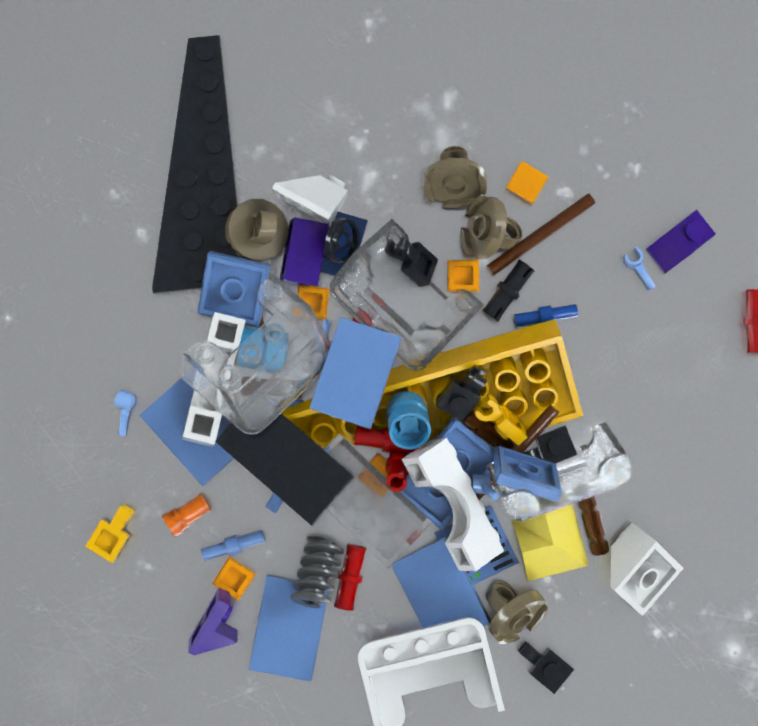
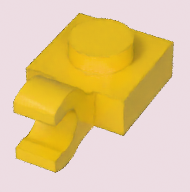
M487 394L485 396L486 401L491 407L488 410H482L475 405L474 412L476 417L484 422L494 421L496 423L494 428L497 433L505 440L510 438L519 446L528 438L523 422L502 403L499 405L494 396Z
M123 504V506L119 507L111 522L104 518L101 519L85 547L113 563L130 536L123 528L135 510Z

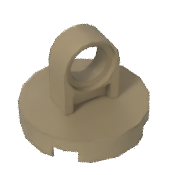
M451 146L443 150L440 155V161L431 165L424 174V192L427 198L432 202L433 198L442 201L443 207L446 208L470 206L473 200L481 194L484 196L487 191L486 172L478 163L469 160L467 151L460 146Z
M479 196L473 200L465 213V216H469L467 228L461 227V245L467 255L477 259H488L499 248L511 249L523 237L520 225L515 220L507 217L503 202L495 197ZM507 231L512 238L508 237L505 232Z
M250 199L239 204L229 214L225 225L228 244L231 243L232 248L237 252L236 254L240 258L257 262H264L277 256L285 247L289 236L288 222L284 213L274 203L265 199Z
M503 581L495 582L486 595L488 603L497 613L490 624L489 631L499 644H509L519 640L520 637L517 633L526 627L531 632L543 620L548 611V607L545 605L547 601L538 591H529L519 595L511 585Z

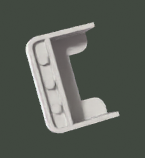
M464 617L366 642L359 650L358 663L374 726L403 725L406 714L402 695L462 680L467 698L472 705L478 708L496 705L498 712L505 711L485 629L481 622L475 618Z

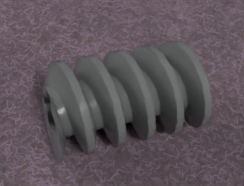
M307 536L309 543L304 545L303 549L306 555L301 557L300 564L302 568L297 571V576L300 580L295 581L293 587L297 592L292 593L290 599L305 607L320 608L321 603H331L332 598L325 595L324 591H334L335 586L327 582V580L338 577V574L330 570V568L341 566V562L335 559L334 555L344 554V549L330 540Z

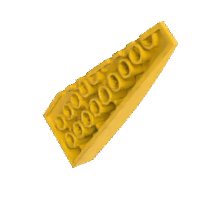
M556 319L467 344L392 368L372 428L385 430V427H388L386 405L391 397L404 391L414 392L425 400L431 425V434L428 440H434L453 417L437 408L435 400L453 377L462 382L474 365L485 371L482 377L487 379L486 384L479 391L481 399L476 404L482 410H488L491 407L485 397L487 394H490L496 398L499 405L502 403L523 422L525 430L533 424L550 404L560 413L548 426L583 417L564 342ZM313 398L279 411L316 444L321 445V448L334 447V444L353 443V446H356L354 445V437L357 425L309 409Z

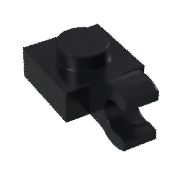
M401 237L397 245L391 239L388 240L384 251L390 257L403 261L400 270L419 287L429 286L438 259L420 242L410 243L406 238Z
M474 365L462 382L453 377L435 400L436 407L463 422L481 399L479 391L487 382V379L482 377L485 371Z
M566 425L536 438L538 447L523 452V454L555 464L577 455Z
M525 641L517 650L534 665L529 670V674L553 694L557 692L574 671L573 667L550 648L542 655Z

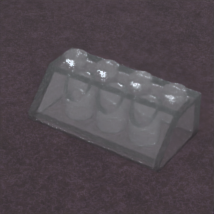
M338 434L325 447L324 451L355 477L326 511L389 569L430 526L432 521L400 491L394 492L390 490V485H386L387 478L344 437Z

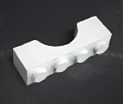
M214 312L182 440L210 447L215 445L225 397L246 320Z
M447 438L430 440L402 459L416 487L428 486L435 488L449 501L453 513V526L445 545L459 571H477L504 551L499 542V534L491 526L485 514V507L474 493L470 477L463 471L457 459L456 450Z

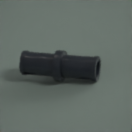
M519 259L504 282L500 281L497 284L498 290L482 311L499 322L514 299L518 300L520 297L519 291L530 276L534 274L535 270Z

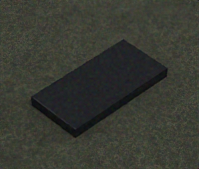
M258 393L254 395L215 441L311 526L314 525L355 477Z

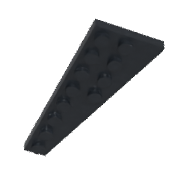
M220 35L188 38L152 284L153 294L201 289L209 251L239 257L232 248L231 243L228 244L225 232L228 216L238 206Z

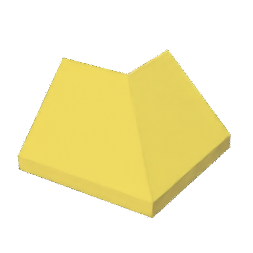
M573 504L511 520L527 581L589 566Z

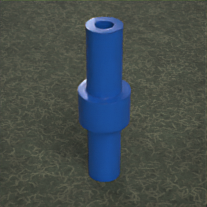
M576 304L552 308L551 305L538 307L537 311L514 314L515 326L542 323L553 319L560 320L578 317V308Z

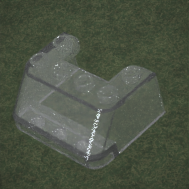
M275 275L269 277L259 287L257 293L260 306L271 314L272 317L230 355H227L216 344L209 341H201L194 344L182 355V379L240 431L251 435L263 431L320 377L331 346L329 338L310 305Z

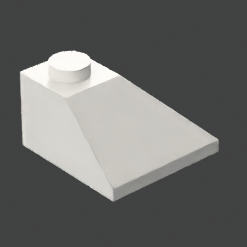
M318 175L276 182L272 187L276 198L321 223L329 224L328 227L334 222L337 212L340 211L348 196V190L344 189L345 183L332 175H329L327 179Z
M631 522L611 546L610 587L643 616L683 570V567L657 541Z

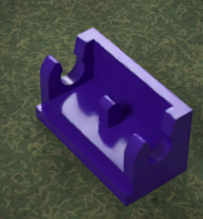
M297 217L290 220L289 236L285 245L279 278L280 282L318 286L329 224Z

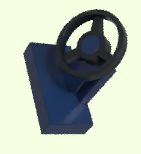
M337 212L336 219L332 222L326 235L323 250L324 258L320 273L350 281L368 220Z

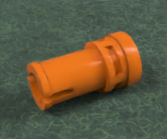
M200 493L180 508H174L162 515V518L176 537L188 528V524L205 513L210 512L211 508Z

